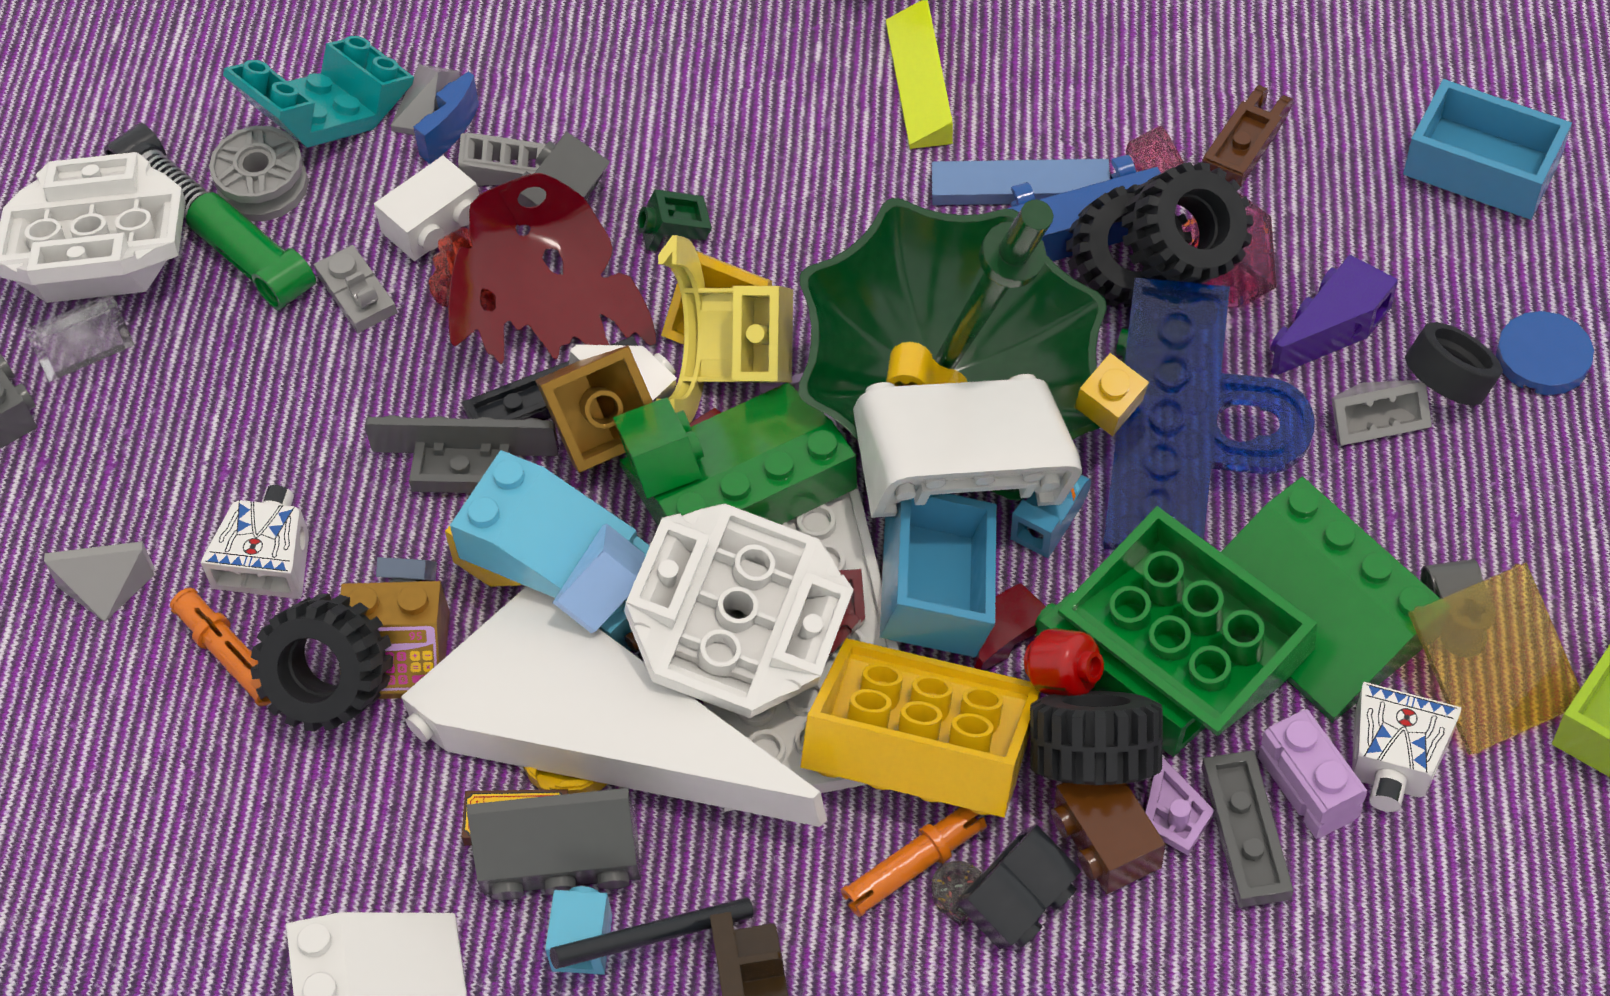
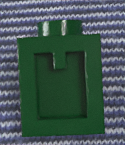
M655 189L647 205L643 206L638 214V231L643 234L645 247L648 251H656L664 235H678L688 239L706 241L712 230L704 196Z

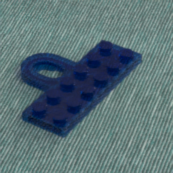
M1135 278L1125 364L1146 379L1149 384L1143 401L1116 434L1104 549L1115 550L1156 506L1204 540L1211 469L1255 474L1279 473L1296 465L1305 456L1311 445L1315 428L1314 413L1309 401L1301 391L1293 385L1275 378L1221 373L1230 286ZM1248 405L1257 406L1261 411L1273 413L1277 416L1280 426L1271 435H1259L1250 441L1238 442L1222 434L1217 425V419L1225 409L1231 406Z

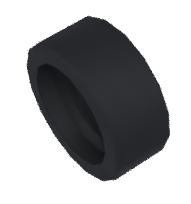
M1439 322L1427 323L1405 355L1409 369L1427 387L1447 399L1469 406L1481 404L1503 372L1500 361L1480 341L1460 329Z

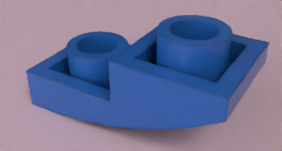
M469 71L455 81L448 83L442 90L436 93L438 110L426 115L419 123L413 126L419 155L429 164L441 157L455 144L476 114L479 101L475 78Z

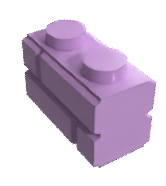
M1308 709L1302 710L1270 726L1263 732L1261 741L1263 745L1260 746L1258 758L1296 812L1304 816V823L1316 839L1322 838L1353 822L1360 816L1367 789Z

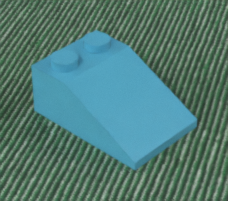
M502 450L495 457L450 524L460 559L556 598L604 524L607 523L631 543H633L637 536L636 529L546 468Z

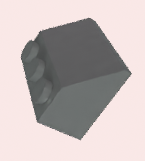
M628 788L467 804V817L477 882L484 895H492L493 899L514 900L523 897L524 891L545 889V893L553 895L554 890L569 891L573 887L588 884H597L600 889H619L628 886L629 880L641 879L637 818Z

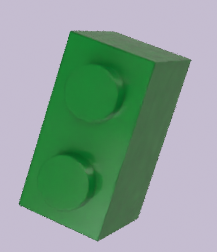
M668 397L613 417L627 458L646 499L702 478L696 461L704 458L695 430L691 429L684 410L675 413Z

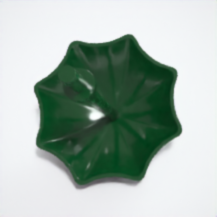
M891 198L882 204L872 225L848 249L831 259L810 265L801 271L799 276L800 286L808 305L811 322V346L808 363L799 382L798 393L805 403L831 416L858 440L853 413L857 399L866 393L865 390L870 385L886 382L892 349L901 343L914 342L925 346L939 365L962 373L966 377L967 382L1009 380L1021 374H1032L1036 379L1044 380L1051 391L1072 440L1080 435L1101 428L1077 410L1075 404L1080 387L1097 369L1096 348L1098 332L1106 312V301L1097 291L1074 280L1046 255L1042 238L1052 224L1054 215L1050 206L1044 201L1038 199L1030 200L1023 205L1020 212L1004 208L984 214L957 215L924 209L906 200ZM1019 489L991 491L1010 500L1020 501L1025 499L1020 498Z

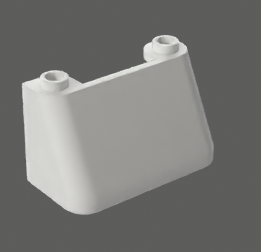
M1032 374L1017 375L1009 380L894 386V384L889 382H881L867 387L866 393L857 399L853 408L871 518L896 516V504L903 500L914 498L915 505H925L930 495L1019 489L1020 498L1031 497L1035 491L1038 506L1060 505L1082 474L1079 453L1051 391L1044 380L1036 379Z

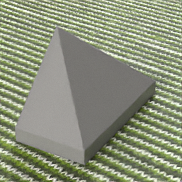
M419 64L414 74L413 85L406 91L391 123V130L393 132L415 135L413 126L419 123L426 115L438 110L436 93L442 90L448 83L460 77L459 71Z
M1420 380L1363 382L1331 398L1337 442L1340 446L1432 427L1427 386Z
M142 541L45 553L44 562L57 587L104 622L154 576V565Z

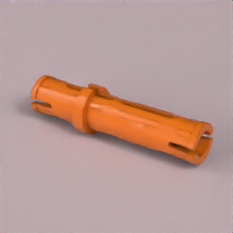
M189 587L178 592L171 600L170 608L193 632L192 639L200 648L208 649L226 668L229 674L250 694L258 706L262 707L270 704L271 701L267 696L260 699L256 691L257 688L262 686L260 679H252L251 668L258 664V660L251 658L252 651L232 632L230 621L223 613H215L197 594L198 592L194 588Z
M960 807L934 826L926 824L918 830L919 836L848 886L840 889L844 900L848 898L852 900L847 905L858 917L863 916L867 910L934 863L943 864L952 858L951 851L987 828L984 817L977 820L975 816L979 814L974 813L970 809Z

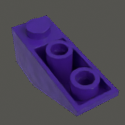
M1350 254L1338 269L1331 267L1325 274L1317 295L1314 298L1309 296L1305 298L1296 313L1294 323L1290 328L1283 326L1274 337L1270 347V351L1274 352L1271 373L1275 375L1282 374L1368 338L1392 308L1398 279Z

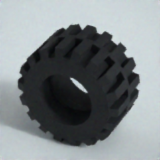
M1191 162L1182 163L1141 184L1134 191L1136 195L1128 199L1125 208L1131 213L1122 217L1121 226L1128 229V234L1122 238L1124 246L1131 245L1133 254L1129 256L1130 260L1134 265L1139 262L1142 264L1143 269L1140 273L1147 279L1157 276V285L1162 287L1173 285L1174 289H1185L1224 275L1235 268L1234 264L1243 260L1246 252L1242 248L1251 244L1253 236L1247 232V228L1253 226V215H1246L1245 208L1250 206L1247 196L1243 198L1239 196L1237 191L1241 186L1235 179L1230 182L1225 180L1227 172L1219 167L1210 171V164L1199 162L1195 165H1192ZM1177 205L1187 209L1196 220L1199 229L1197 248L1188 244L1178 232L1175 223V209Z
M1133 184L1128 189H1125L1124 185L1116 187L1108 193L1105 192L1086 206L1078 214L1079 219L1071 225L1069 232L1073 234V238L1066 242V252H1073V258L1067 261L1070 271L1077 269L1080 277L1075 280L1084 285L1087 284L1091 289L1106 298V305L1114 307L1120 303H1123L1124 307L1145 303L1173 287V285L1168 287L1157 285V276L1147 279L1140 273L1141 271H1131L1123 268L1114 260L1109 251V230L1112 224L1122 222V217L1131 213L1125 206L1128 199L1136 195L1134 191L1140 186ZM1184 213L1179 216L1175 214L1178 232L1189 244L1192 242L1191 231L1183 232L1182 225L1187 223L1188 220Z
M319 594L312 599L310 597L277 614L269 620V625L261 629L257 635L261 643L252 648L251 658L258 660V664L251 668L252 679H260L262 686L257 688L256 691L260 699L267 696L272 704L267 709L274 716L281 712L286 715L284 723L292 727L303 722L304 731L315 732L322 726L327 731L337 728L342 723H347L378 700L381 696L380 691L387 687L391 678L384 672L393 667V656L385 655V649L391 646L389 635L381 637L378 628L383 626L377 616L370 620L365 615L369 609L361 602L351 607L350 597L339 595L331 600L330 594ZM307 638L324 643L335 654L340 666V681L338 685H331L321 681L310 670L305 657Z
M1090 691L1089 693L1075 696L1052 694L1031 703L1030 767L1033 772L1051 780L1085 785L1133 783L1145 780L1161 772L1163 707L1160 703L1145 696L1112 691Z

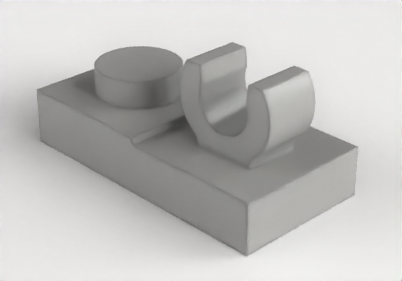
M354 245L313 264L318 278L357 333L397 314L395 303Z

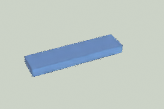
M1109 159L932 162V205L1010 204V202L1016 201L1011 187L1026 182L1031 185L1035 199L1039 200L1110 180Z

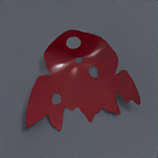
M533 173L479 194L470 204L469 234L473 247H460L457 251L450 282L448 319L449 337L453 346H457L477 329L486 352L494 356L500 364H503L504 324L510 321L516 330H520L526 325L530 326L550 355L557 359L560 347L570 344L573 337L580 339L585 345H609L600 314L614 321L626 338L637 333L648 345L656 344L653 320L632 278L622 273L609 277L601 276L609 263L613 247L607 232L597 219L592 208L578 192L549 175ZM531 187L544 189L546 198L539 205L524 207L518 203L519 194L523 190ZM529 225L531 227L529 234H517L516 226ZM546 249L558 250L563 261V274H556L548 268L542 258ZM482 289H487L495 295L496 308L493 311H485L480 304Z

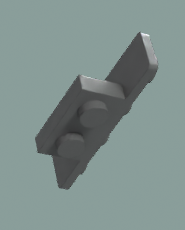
M388 415L384 417H367L365 422V430L373 452L414 453L409 478L412 492L472 493L500 450L512 455L557 456L559 451L555 423L550 420H540L537 418L505 420L489 417L456 419L442 416L406 418Z

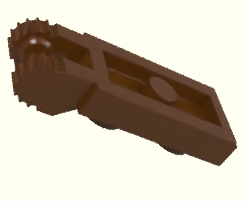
M1258 85L1246 102L1242 101L1204 155L1202 162L1210 164V171L1219 167L1227 172L1225 180L1230 182L1235 179L1242 186L1280 130L1284 120H1286L1292 107V98L1285 95L1281 96L1273 109L1268 112L1261 109L1266 103L1268 88Z

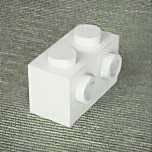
M442 155L374 203L381 233L413 261H416L427 252L436 249L445 239L459 229L469 225L470 204L479 195L476 182Z

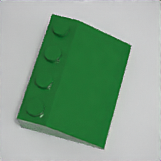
M788 382L691 427L692 430H695L704 453V458L696 460L702 476L701 479L646 499L628 458L625 457L619 460L621 468L658 526L662 517L675 514L683 516L702 508L721 504L733 506L782 525L857 489L855 453L833 421L820 410L805 403L800 398L798 391Z
M1303 476L1269 501L1221 551L1229 559L1317 622L1315 649L1292 673L1287 681L1332 723L1358 702L1363 682L1374 685L1381 684L1437 638L1449 606Z
M1158 506L1146 516L1058 609V614L1079 631L1092 636L1096 644L1216 736H1219L1279 688L1315 649L1317 633L1316 621Z

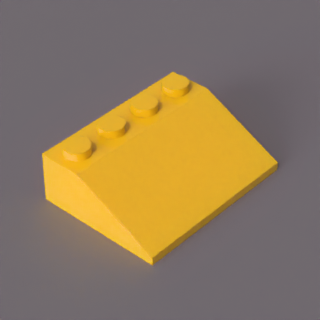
M846 638L807 715L800 768L816 771L826 777H840L865 783L879 790H893L918 796L927 802H942L967 808L980 815H995L1005 818L1030 735V705L1039 700L1041 692L1037 691L1032 683L1027 680Z

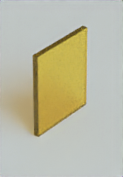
M1517 563L1511 569L1427 605L1417 606L1413 611L1408 612L1446 703L1462 707L1456 727L1468 754L1481 753L1485 748L1564 714L1580 690V686L1527 563Z

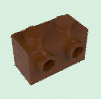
M1063 782L1056 786L1055 806L1051 809L1053 821L1064 838L1071 836L1079 849L1077 856L1084 873L1091 881L1097 879L1106 895L1162 868L1166 844L1127 783L1085 785Z

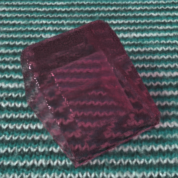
M1158 126L1131 140L1126 146V155L1132 158L1136 172L1158 167L1159 171L1163 173L1172 167L1184 163L1169 134L1162 126Z

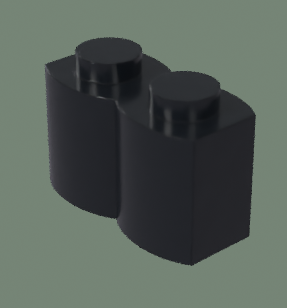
M1036 824L1024 829L962 893L955 903L998 949L1012 946L1014 943L1018 948H1021L1042 928V925L1037 920L1046 908L1050 906L1053 910H1057L1075 893L1077 888L1072 882L1081 870Z

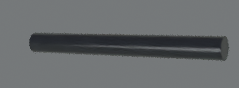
M745 897L551 947L550 959L553 967L559 969L712 928L710 915L731 912L733 923L750 919L754 914L753 905L750 899Z

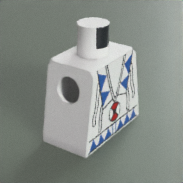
M270 485L266 488L261 503L243 500L232 503L201 561L212 589L301 599L309 533L301 510L291 506L294 498L292 491L283 486Z
M1363 682L1355 710L1352 770L1361 782L1373 785L1370 795V804L1373 807L1385 812H1396L1401 809L1404 794L1418 798L1425 797L1452 739L1462 707Z

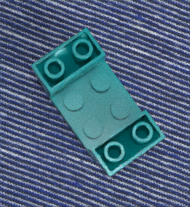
M348 36L342 40L326 43L322 69L319 74H309L307 77L286 81L273 71L269 65L260 60H248L243 64L226 67L223 72V76L251 105L307 148L373 130L413 85L414 76L400 67L395 60L385 56L373 47L367 39L360 36Z

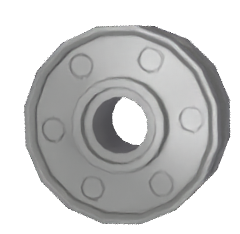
M251 126L240 129L224 138L211 155L209 169L218 194L249 221H268L282 217L296 208L306 195L309 179L297 141L286 131L272 126Z

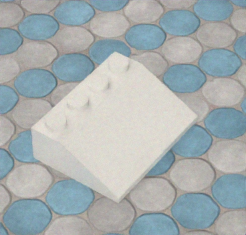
M339 912L286 923L294 996H468L455 913Z

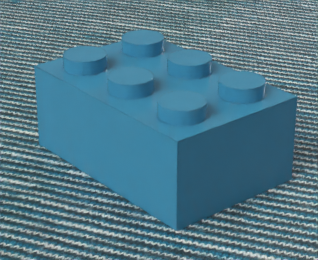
M1443 79L1411 138L1403 175L1532 220L1561 161L1572 122Z
M953 494L930 495L925 505H915L914 498L903 500L896 504V516L885 517L879 638L976 657L995 625L997 504Z

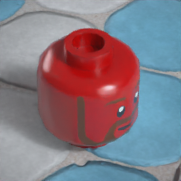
M1053 628L1043 630L1028 645L1024 655V669L1037 691L1046 695L1075 696L1089 693L1094 688L1096 682L1102 676L1104 661L1099 647L1092 636L1081 631Z

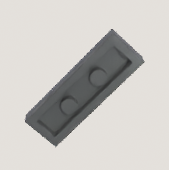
M1254 750L1203 758L1201 768L1211 806L1215 810L1214 817L1238 907L1242 908L1291 900L1294 890Z

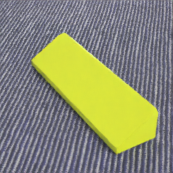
M921 0L886 19V28L909 149L953 144V121L928 0Z

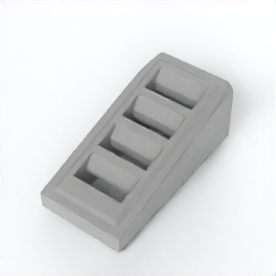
M461 133L458 166L461 171L477 183V186L501 185L522 177L526 171L530 174L535 173L539 165L536 164V168L528 167V159H537L546 144L483 134ZM511 160H518V165L511 164Z

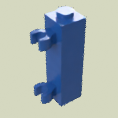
M1129 155L1120 156L1111 160L1116 173L1110 174L1111 180L1039 199L1050 206L1054 215L1052 224L1042 238L1046 255L1052 261L1073 256V252H1066V242L1073 238V234L1069 230L1072 223L1079 219L1078 214L1105 192L1108 193L1112 189L1123 185L1125 189H1128L1133 184L1141 185L1161 174L1158 167L1136 172L1132 158ZM1028 182L1011 187L1016 201L1010 202L1011 207L1006 209H1014L1020 212L1026 202L1035 200L1033 189ZM1122 222L1112 224L1108 233V246L1123 242L1122 237L1128 234V229L1121 227Z

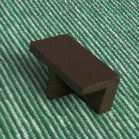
M731 912L710 915L722 996H788L783 957L776 925L770 923L734 930Z

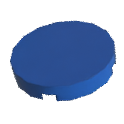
M1546 311L1524 313L1510 320L1501 331L1496 351V358L1500 361L1503 369L1502 373L1511 383L1522 389L1524 385L1536 389L1535 393L1542 395L1563 394L1580 386L1591 369L1594 348L1590 337L1578 323L1561 314Z

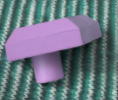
M1162 758V770L1153 777L1146 814L1166 844L1189 855L1213 818L1215 810Z

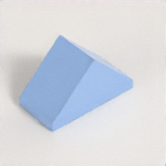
M607 523L604 524L552 603L590 633L596 632L628 598L645 559V554Z

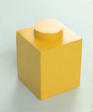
M1109 353L1080 387L1075 408L1113 437L1143 401L1149 382L1113 354Z

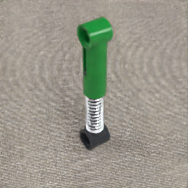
M139 122L104 146L105 155L139 153L150 162L152 168L162 172L182 188L186 201L184 217L189 228L255 284V287L265 301L274 309L280 311L316 284V278L312 269L298 252L292 248L284 250L219 194L209 193L200 184L196 183L186 172L182 171L181 168L177 167L176 164L167 158L160 140L144 123Z

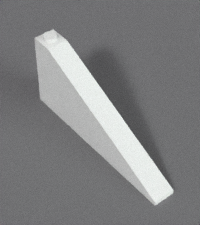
M527 586L401 696L409 714L405 721L410 730L423 742L431 739L447 752L521 767H532L541 771L820 827L827 821L821 792L693 697L652 682L644 661L599 628L596 632L590 633L552 603L555 599L554 597Z

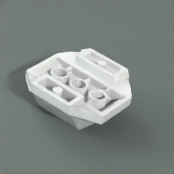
M132 152L50 161L36 174V181L21 189L3 207L0 220V277L15 281L46 303L146 292L166 261L179 256L186 201L182 188L162 172L152 168L150 162L139 153Z
M721 504L702 508L683 516L675 514L662 517L627 598L624 612L652 682L750 719L818 685L854 589L845 576L840 574L832 557L818 538L733 506ZM737 609L742 611L746 617L736 619L729 616L725 610Z

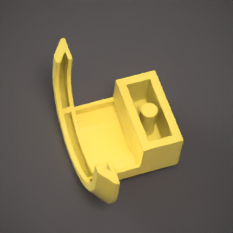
M672 235L658 254V264L667 266L673 271L680 288L683 304V361L676 388L668 398L675 413L684 410L689 423L692 422L701 400L704 382L792 383L793 289L782 286L705 288L701 263L694 245L685 237Z

